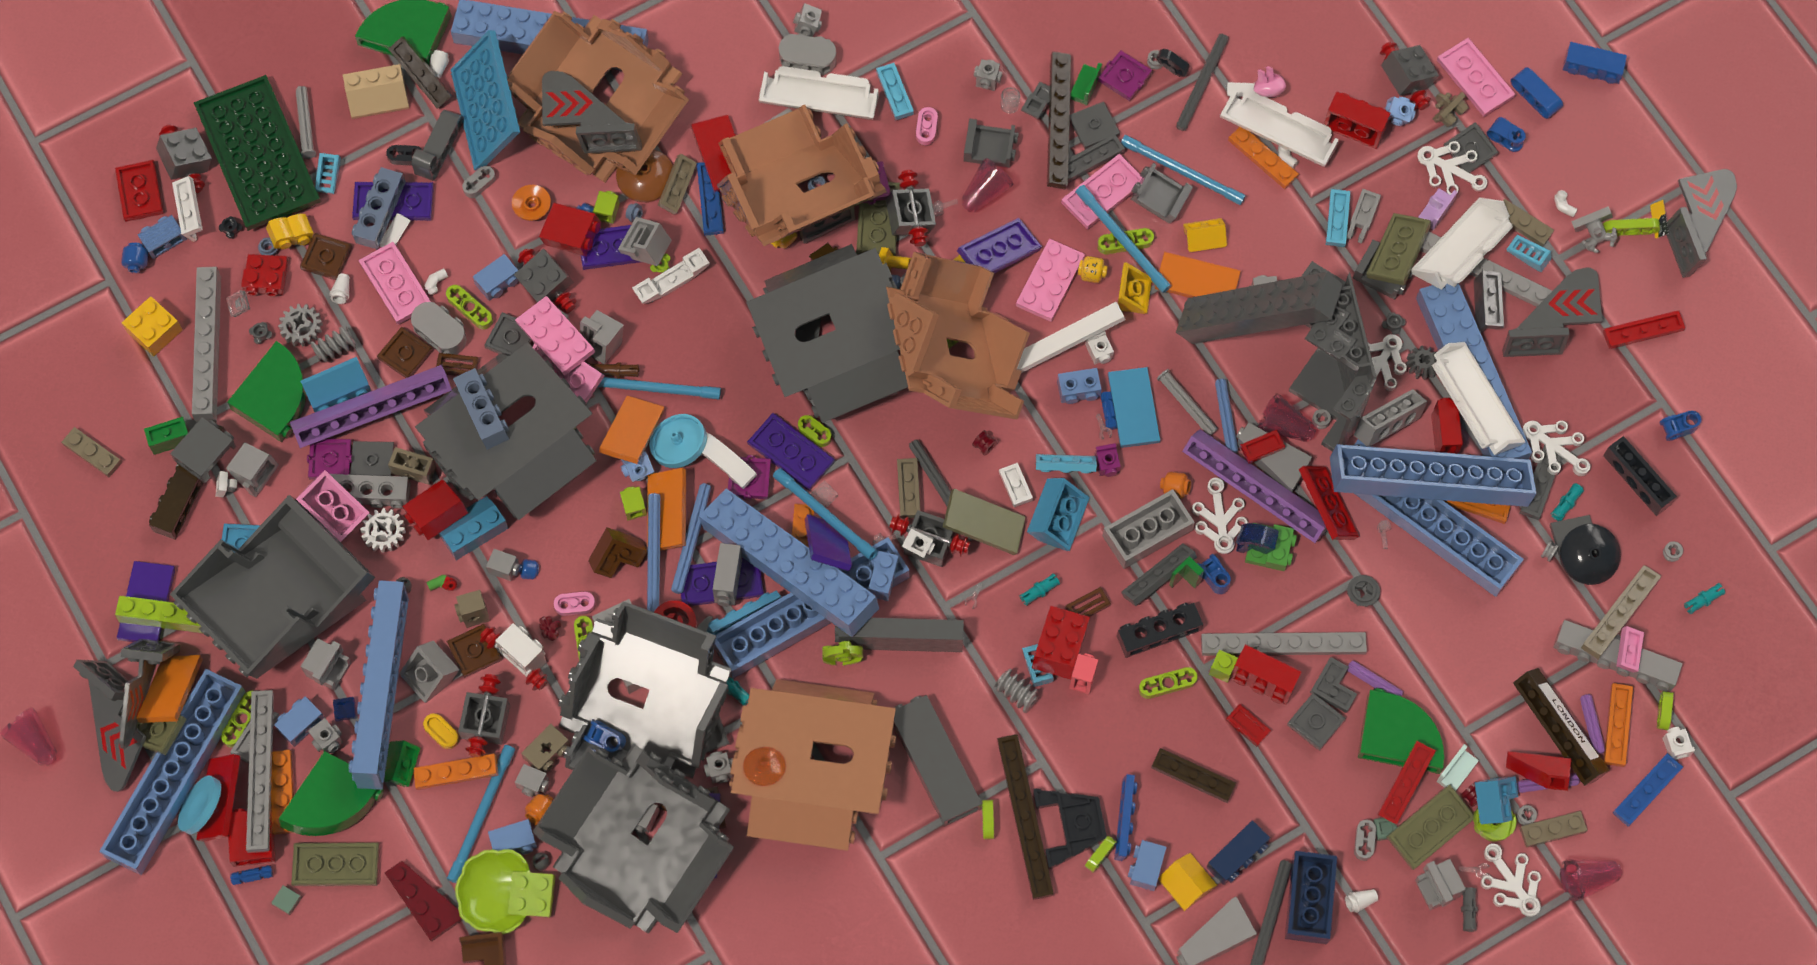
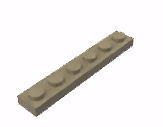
M1643 565L1583 643L1581 649L1599 660L1660 580L1661 575Z

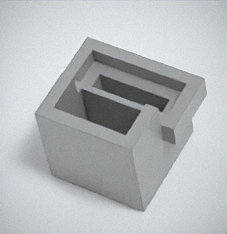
M635 217L618 250L622 254L629 255L633 260L658 266L672 240L660 223Z
M598 310L595 311L590 319L585 316L581 320L580 334L595 350L591 357L605 364L622 344L624 325Z
M244 442L226 469L250 495L256 497L279 464L271 455Z
M317 638L300 667L307 677L335 691L349 668L351 661L349 657L342 654L344 650L341 644L333 641L330 645Z
M1451 859L1438 865L1434 861L1426 864L1423 868L1425 873L1417 876L1415 879L1430 910L1450 904L1453 900L1461 897L1466 890Z

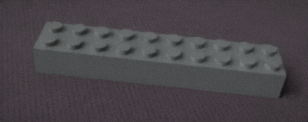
M1322 272L1187 298L1176 333L1191 344L1328 321L1332 319L1343 284L1329 273Z

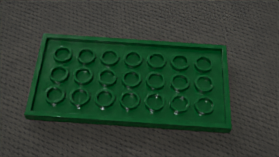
M267 75L193 102L247 231L267 224L270 220L285 217L321 202Z

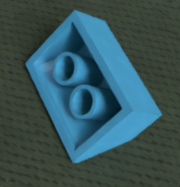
M357 357L301 380L314 412L371 392Z
M1048 478L1027 532L1040 542L1070 551L1090 497L1065 478Z
M487 496L466 508L468 514L439 533L456 561L508 529L506 520Z

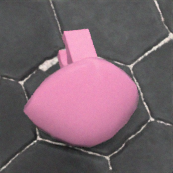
M1266 67V73L1261 69L1258 70V79L1254 84V91L1258 95L1272 98L1279 96L1285 90L1286 84L1283 77L1273 73V68Z

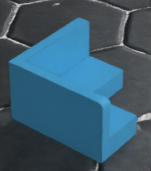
M1516 776L1475 782L1480 823L1491 824L1511 821L1510 799L1518 797Z

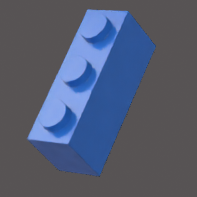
M1570 41L1562 70L1570 74L1584 75L1590 79H1600L1607 83L1619 84L1624 72L1627 55Z

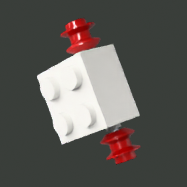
M513 623L503 633L498 634L494 633L495 627H488L481 633L480 642H487V649L498 648L499 652L526 676V684H533V691L541 690L546 686L548 675H540V668L546 663L544 656L546 653L542 650L544 647L536 639L532 641L528 637L529 633L522 626L517 627Z

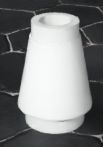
M434 50V53L431 54L430 68L440 79L450 61L448 59L449 54L440 50Z
M339 274L330 291V299L334 303L344 304L349 299L350 277L347 274Z
M1374 889L1350 892L1345 897L1348 910L1356 913L1378 901V895Z

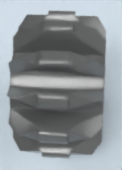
M1420 346L1419 350L1414 348L1407 356L1406 366L1410 368L1409 374L1415 373L1416 379L1420 375L1425 380L1427 375L1432 378L1435 374L1432 365L1437 362L1434 356L1436 352L1431 353V347H1428L1427 350H1424L1423 346Z

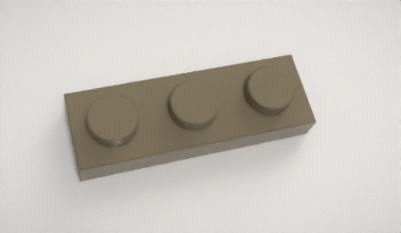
M683 154L677 155L658 206L673 215L679 210L697 164L695 161Z
M1504 199L1503 201L1510 216L1508 219L1513 226L1512 229L1543 247L1553 234L1554 229Z
M75 427L61 442L65 447L107 477H110L122 463L119 458Z
M917 458L897 459L900 518H915L917 510L920 511Z
M1581 811L1521 826L1520 831L1525 846L1528 848L1586 833L1587 828Z

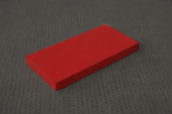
M728 114L691 124V129L714 193L716 191L721 192L717 184L727 175L731 174V170L718 144L727 137L736 136Z
M1302 466L1299 468L1300 474L1332 540H1355L1358 538L1359 534L1339 493L1334 492L1333 480L1326 466Z
M231 754L209 759L206 776H212L221 782V794L211 817L197 831L196 840L203 842L228 837L240 755Z

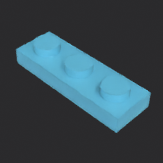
M895 63L876 68V73L895 120L914 115V110Z
M1331 189L1325 245L1345 247L1351 191Z
M1036 454V470L1042 472H1050L1051 470L1063 473L1080 471L1081 473L1096 472V456Z

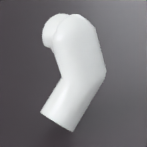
M1278 146V156L1294 169L1299 161L1291 156L1289 150Z
M1558 191L1554 197L1557 209L1574 217L1577 208L1567 203L1566 197L1568 194L1565 191Z
M444 268L428 277L425 283V290L428 291V294L432 295L438 292L437 283L448 277Z

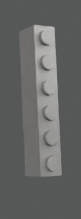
M1567 620L1562 622L1553 648L1558 649V652L1577 656L1583 662H1593L1602 669H1612L1621 676L1636 678L1640 683L1655 685L1661 691H1671L1675 687L1683 663L1642 648L1639 671L1630 672L1616 666L1620 640L1614 639L1598 660L1581 649L1583 643L1593 630Z

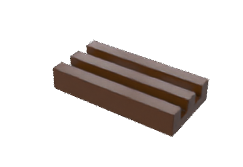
M439 353L436 367L439 365L449 367L443 368L446 375L459 376L474 368L477 371L479 359L473 356ZM442 359H444V360H453V361H462V362H470V363H473V364H472V365H468V364H460V363H455V362H453V363H451V362H442Z
M1099 587L1065 605V608L1068 611L1079 614L1104 601V603L1081 614L1090 617L1111 606V603L1103 589ZM1098 594L1101 595V597L1073 611L1072 608Z

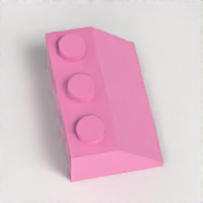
M326 470L296 497V500L340 542L370 513Z

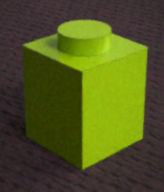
M599 191L593 213L596 214L600 221L614 224L620 205L619 196L611 191Z
M627 487L620 492L627 521L647 516L640 487Z
M1219 650L1209 675L1228 683L1238 657Z

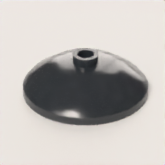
M1596 524L1580 525L1572 529L1562 541L1560 547L1562 567L1573 580L1581 584L1596 585L1607 581L1615 574L1620 564L1621 551L1618 541L1609 530ZM1592 550L1597 551L1596 557L1592 556Z

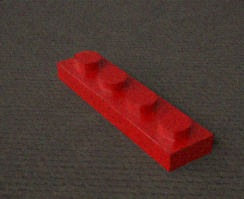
M1677 310L1605 328L1603 334L1608 348L1613 349L1681 332L1686 327L1680 311Z
M1419 741L1415 742L1377 815L1397 825L1436 750Z

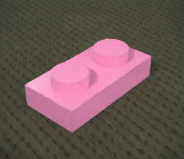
M1628 626L1622 628L1617 667L1633 673L1639 671L1644 632Z

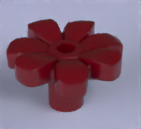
M550 616L541 617L539 619V627L543 630L541 635L545 639L548 638L550 641H554L559 637V632L556 629L561 627L560 621L552 622Z

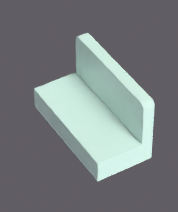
M1464 744L1436 782L1443 787L1450 784L1456 791L1479 760L1465 751L1468 746Z

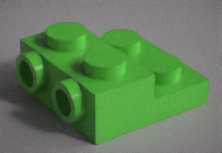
M1253 523L1245 563L1285 571L1286 566L1291 565L1293 554L1289 553L1290 546H1295L1297 535L1293 534L1294 529L1275 524L1271 527Z

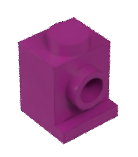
M1116 443L1096 447L1095 456L1100 476L1111 477L1120 473L1121 466Z

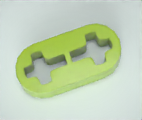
M804 415L798 420L799 432L815 445L826 447L830 444L831 432L810 415ZM810 422L812 429L809 427L803 428V423L807 424ZM817 433H819L820 435L826 434V440L823 438L819 440V435Z
M1662 691L1660 694L1657 729L1668 730L1670 727L1673 707L1672 692Z
M982 800L983 839H994L993 800Z
M1108 835L1087 861L1085 867L1094 873L1113 850L1117 841Z

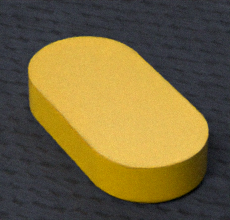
M433 713L425 717L423 721L425 731L442 748L452 749L458 744V733L439 714Z

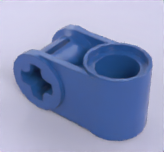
M1498 117L1487 131V136L1492 141L1499 143L1511 152L1520 151L1526 137L1524 130L1503 117Z
M1692 410L1665 417L1659 423L1664 427L1667 435L1666 440L1672 441L1695 433L1701 423V416L1698 412ZM1686 420H1692L1695 425H1689Z
M1214 554L1209 555V558L1201 564L1197 563L1204 569L1202 578L1213 592L1220 595L1225 594L1229 590L1231 577ZM1223 580L1226 584L1219 585L1216 581Z
M591 720L590 730L583 738L585 741L609 752L624 748L626 738L621 732L610 728L598 720ZM612 737H615L618 740V745L616 747L612 746L611 744Z

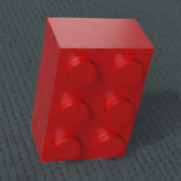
M1336 91L1327 111L1324 125L1329 127L1334 133L1377 149L1391 113L1382 107L1372 106L1364 100H1357L1346 93Z
M1050 605L1034 655L1032 669L1071 680L1090 617Z
M1245 644L1230 678L1234 679L1233 681L1241 686L1247 685L1259 695L1265 694L1271 697V700L1277 704L1283 703L1287 705L1297 685L1301 671Z

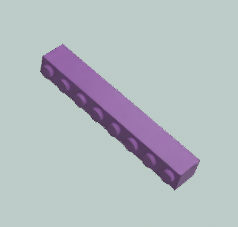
M442 365L294 420L290 424L299 447L302 448L452 391Z
M1201 429L1191 436L1182 452L1312 542L1316 543L1324 535L1327 528L1316 508L1252 464H1248L1245 459Z

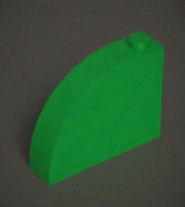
M397 0L371 13L359 27L355 38L358 46L393 56L388 48L404 36L427 65L430 66L431 54L434 53V50H437L452 15L449 6L442 2Z
M276 341L227 401L232 411L281 443L292 434L293 429L290 422L300 419L306 402V392L301 383V380H304V376L295 357L285 346Z
M1383 689L1370 690L1367 695L1357 758L1403 767L1415 742L1419 741L1436 750L1425 771L1440 774L1444 765L1443 742L1436 725L1428 714L1406 698L1386 693Z
M324 751L279 817L280 826L290 832L306 836H324L340 832L362 819L375 801L381 799L384 790L357 788L355 781H352V773H349V763Z

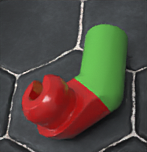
M446 575L438 576L426 582L430 591L438 587L453 591L457 587L456 580Z

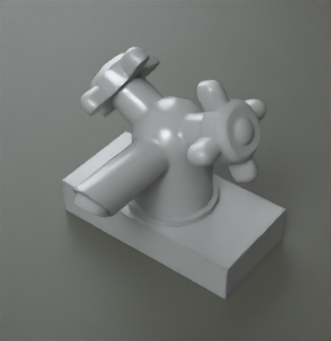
M1609 206L1571 221L1575 232L1588 229L1592 239L1589 242L1583 240L1582 244L1590 252L1598 253L1599 251L1595 246L1604 240L1611 241L1610 247H1613L1617 240L1616 228L1612 229V233H1606L1602 224L1603 221L1613 218Z

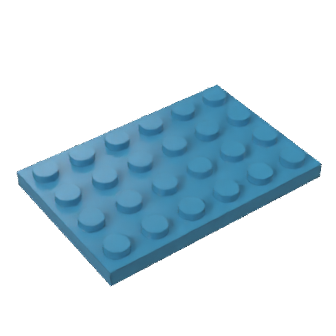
M488 30L450 69L460 113L463 116L464 130L474 170L486 166L520 133L503 64V57L499 48V41L494 30Z

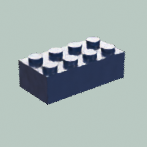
M1302 851L1294 852L1291 865L1285 939L1328 944L1331 936L1337 856Z

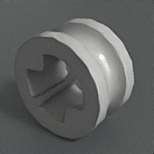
M1153 50L1148 55L1147 64L1151 69L1158 70L1163 67L1157 61H1152L1153 57L1157 58L1159 50Z
M1324 409L1314 412L1312 418L1313 426L1317 429L1327 428L1331 420L1330 413ZM1321 416H1324V421H1322L1321 423L1318 422V418L1316 417L1320 418Z
M1549 541L1541 557H1546L1547 561L1550 562L1558 545L1553 546L1552 542Z
M1675 541L1669 542L1663 549L1664 558L1670 562L1677 561L1683 554V547ZM1672 548L1676 549L1674 556L1670 554Z
M1529 805L1521 807L1516 815L1517 821L1523 826L1532 824L1537 818L1536 810ZM1524 811H1527V814L1528 812L1531 814L1529 820L1527 818L1523 819Z

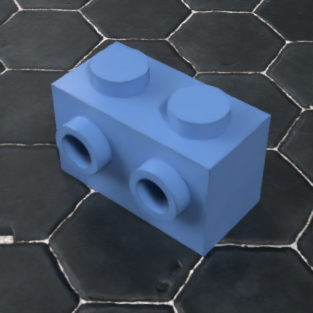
M1097 368L1060 373L1057 376L1061 403L1074 404L1079 400L1085 399L1093 401L1101 396L1102 389Z

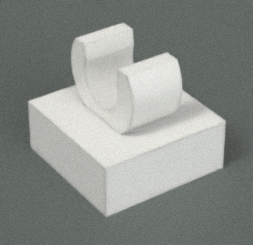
M219 472L216 480L215 497H224L226 491L235 492L237 480L228 479V472Z

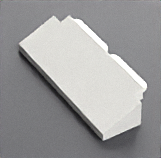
M781 66L775 71L774 78H769L768 72H764L759 103L798 109L805 104L812 111L873 120L879 92L878 89L874 88V93H870L871 86L865 78L832 73L824 78L821 77L818 71Z
M1233 91L1220 115L1221 118L1323 167L1326 166L1339 139L1335 138L1333 143L1329 142L1332 137L1329 127L1298 112H1294L1291 115L1287 113L1285 106L1260 96L1254 91H1250L1248 94L1245 93L1242 100L1237 98L1238 91Z
M1479 198L1411 269L1412 274L1441 290L1446 284L1455 287L1458 283L1462 282L1483 260V256L1491 251L1512 229L1513 226L1508 219L1510 216L1504 201Z
M1448 343L1436 352L1434 356L1437 362L1432 367L1481 448L1490 447L1493 454L1496 455L1524 444V438L1466 343Z

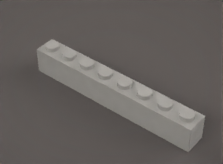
M197 267L192 395V416L196 423L201 418L217 422L221 275L217 267Z

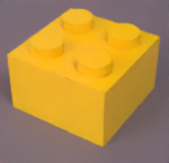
M151 296L121 322L126 332L153 357L183 331L179 322Z

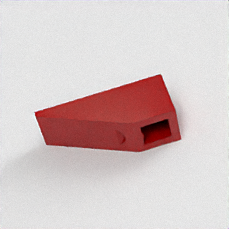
M1507 752L1506 768L1546 789L1568 791L1571 758Z

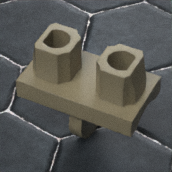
M1461 92L1458 96L1455 95L1449 100L1451 98L1450 93L1445 95L1439 93L1435 97L1437 101L1435 107L1437 109L1443 108L1432 119L1436 123L1441 121L1445 126H1451L1457 120L1451 111L1454 109L1458 115H1461L1469 108L1463 100L1466 95Z

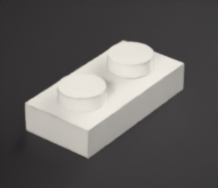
M1018 463L999 469L1000 477L1013 507L1033 501Z

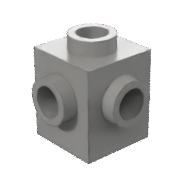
M804 3L800 12L795 14L793 23L796 24L794 32L810 37L814 35L815 31L819 32L822 21H819L822 10Z
M981 59L980 66H976L974 71L976 87L995 91L996 84L1000 83L1003 73L1000 71V64L993 60Z
M325 718L308 730L314 739L311 743L318 752L323 750V752L333 753L343 743L340 738L342 735L341 731L335 724L331 726Z
M715 752L710 754V757H706L707 764L704 765L706 777L711 776L712 784L725 783L732 778L730 772L733 759H728L727 752Z

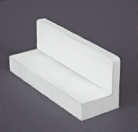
M187 176L172 182L181 234L194 242L197 240L196 233L203 229L194 181L192 177Z

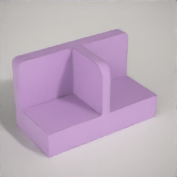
M1439 188L1434 196L1430 197L1427 206L1418 218L1431 220L1430 228L1435 230L1454 203L1458 192L1454 190L1449 195Z

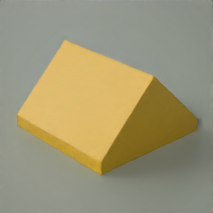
M1127 262L1123 264L1117 304L1121 311L1146 314L1152 280L1147 274Z
M1191 853L1177 859L1158 878L1184 912L1217 886Z

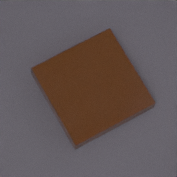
M314 233L300 268L301 270L336 280L342 272L352 245Z
M401 327L377 355V359L403 377L408 378L413 376L433 352V348Z
M485 624L447 640L464 678L502 661L496 648L487 649L488 643L480 642V635L486 629Z

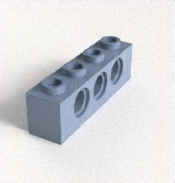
M381 167L379 173L375 174L373 178L374 185L366 195V204L360 209L358 223L354 224L352 228L355 243L378 250L406 183L403 173ZM383 189H389L387 192L381 193ZM376 206H381L380 209L374 210ZM369 223H374L373 226L367 227Z
M474 368L453 378L486 449L488 450L509 440L506 433L509 431L505 420L500 421L499 419L502 413L498 405H493L491 402L495 399L491 390H486L484 387L487 385L483 374L479 375Z

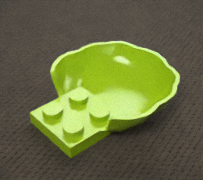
M484 850L465 862L462 873L457 880L455 893L459 904L460 917L476 930L492 931L494 933L502 932V934L515 930L524 921L526 916L551 917L555 875L530 873L526 860L514 850Z

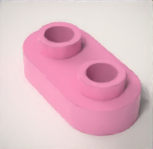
M931 107L921 109L918 115L916 139L922 145H929L935 140L938 114ZM923 135H928L929 137H928V138H923L922 136H923Z
M589 592L560 594L554 600L555 611L562 616L587 614L595 607L594 597ZM585 601L589 603L586 607L581 605ZM562 604H568L567 608H561Z

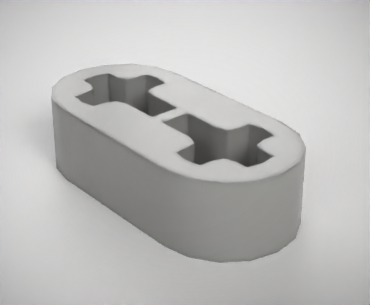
M490 166L479 168L463 182L464 194L469 198L479 196L494 183V170ZM484 173H485L486 175L489 174V175H490V178H487V177H484V178H483V174H484ZM468 186H471V187H474V186H475V190H474V191H473L472 189L469 190V189H468Z
M1370 820L1361 821L1356 828L1354 854L1362 861L1369 860L1375 849L1376 826ZM1365 825L1371 830L1367 838H1364V831L1361 830ZM1363 842L1366 843V850L1370 851L1366 855H1362V851L1359 850L1362 848Z

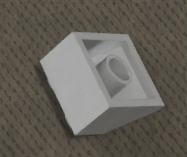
M433 640L417 646L399 675L424 703H427L452 682L460 669Z

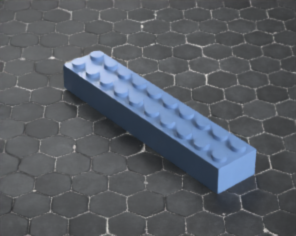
M459 0L451 35L453 42L456 44L474 46L488 30H494L499 41L500 51L524 54L552 14L471 0ZM572 17L573 19L571 20L574 24L578 23L584 28L590 21ZM621 25V30L625 33L638 35L644 40L642 43L647 47L649 41L647 29Z
M1459 283L1455 287L1446 284L1442 290L1434 285L1419 289L1416 300L1438 351L1448 343H1466L1525 440V443L1521 446L1496 455L1493 454L1490 447L1482 449L1479 445L1483 456L1529 459L1532 451Z
M1358 439V440L1356 441V443L1353 445V446H1365V447H1367V446H1366L1365 444H1363L1359 439ZM1355 494L1495 597L1504 588L1524 560L1443 500Z
M1340 444L1336 445L1330 456L1334 492L1528 507L1537 494L1531 460Z
M725 489L699 515L704 530L722 543L741 545L742 557L849 636L853 637L878 611L879 605L875 595L836 567L811 560L810 551L806 545L728 489Z
M889 537L872 546L877 551L899 555L898 567L892 588L909 578L910 570ZM859 553L851 558L852 566L850 571L837 569L868 590L877 556L873 560H869L862 553ZM789 593L715 635L714 648L724 665L732 668L730 675L734 679L832 622L795 595Z
M379 581L378 588L374 589L376 604L371 609L373 625H370L368 630V636L371 639L370 644L366 645V657H368V660L363 665L365 681L361 682L360 686L362 702H358L357 713L360 714L359 721L355 722V734H357L356 741L353 740L352 742L354 758L349 762V773H352V781H355L357 788L383 790L409 602L404 582Z
M205 669L180 715L187 720L166 756L156 753L99 852L105 858L139 875L143 874L218 744L222 731L241 698L246 693L241 685Z

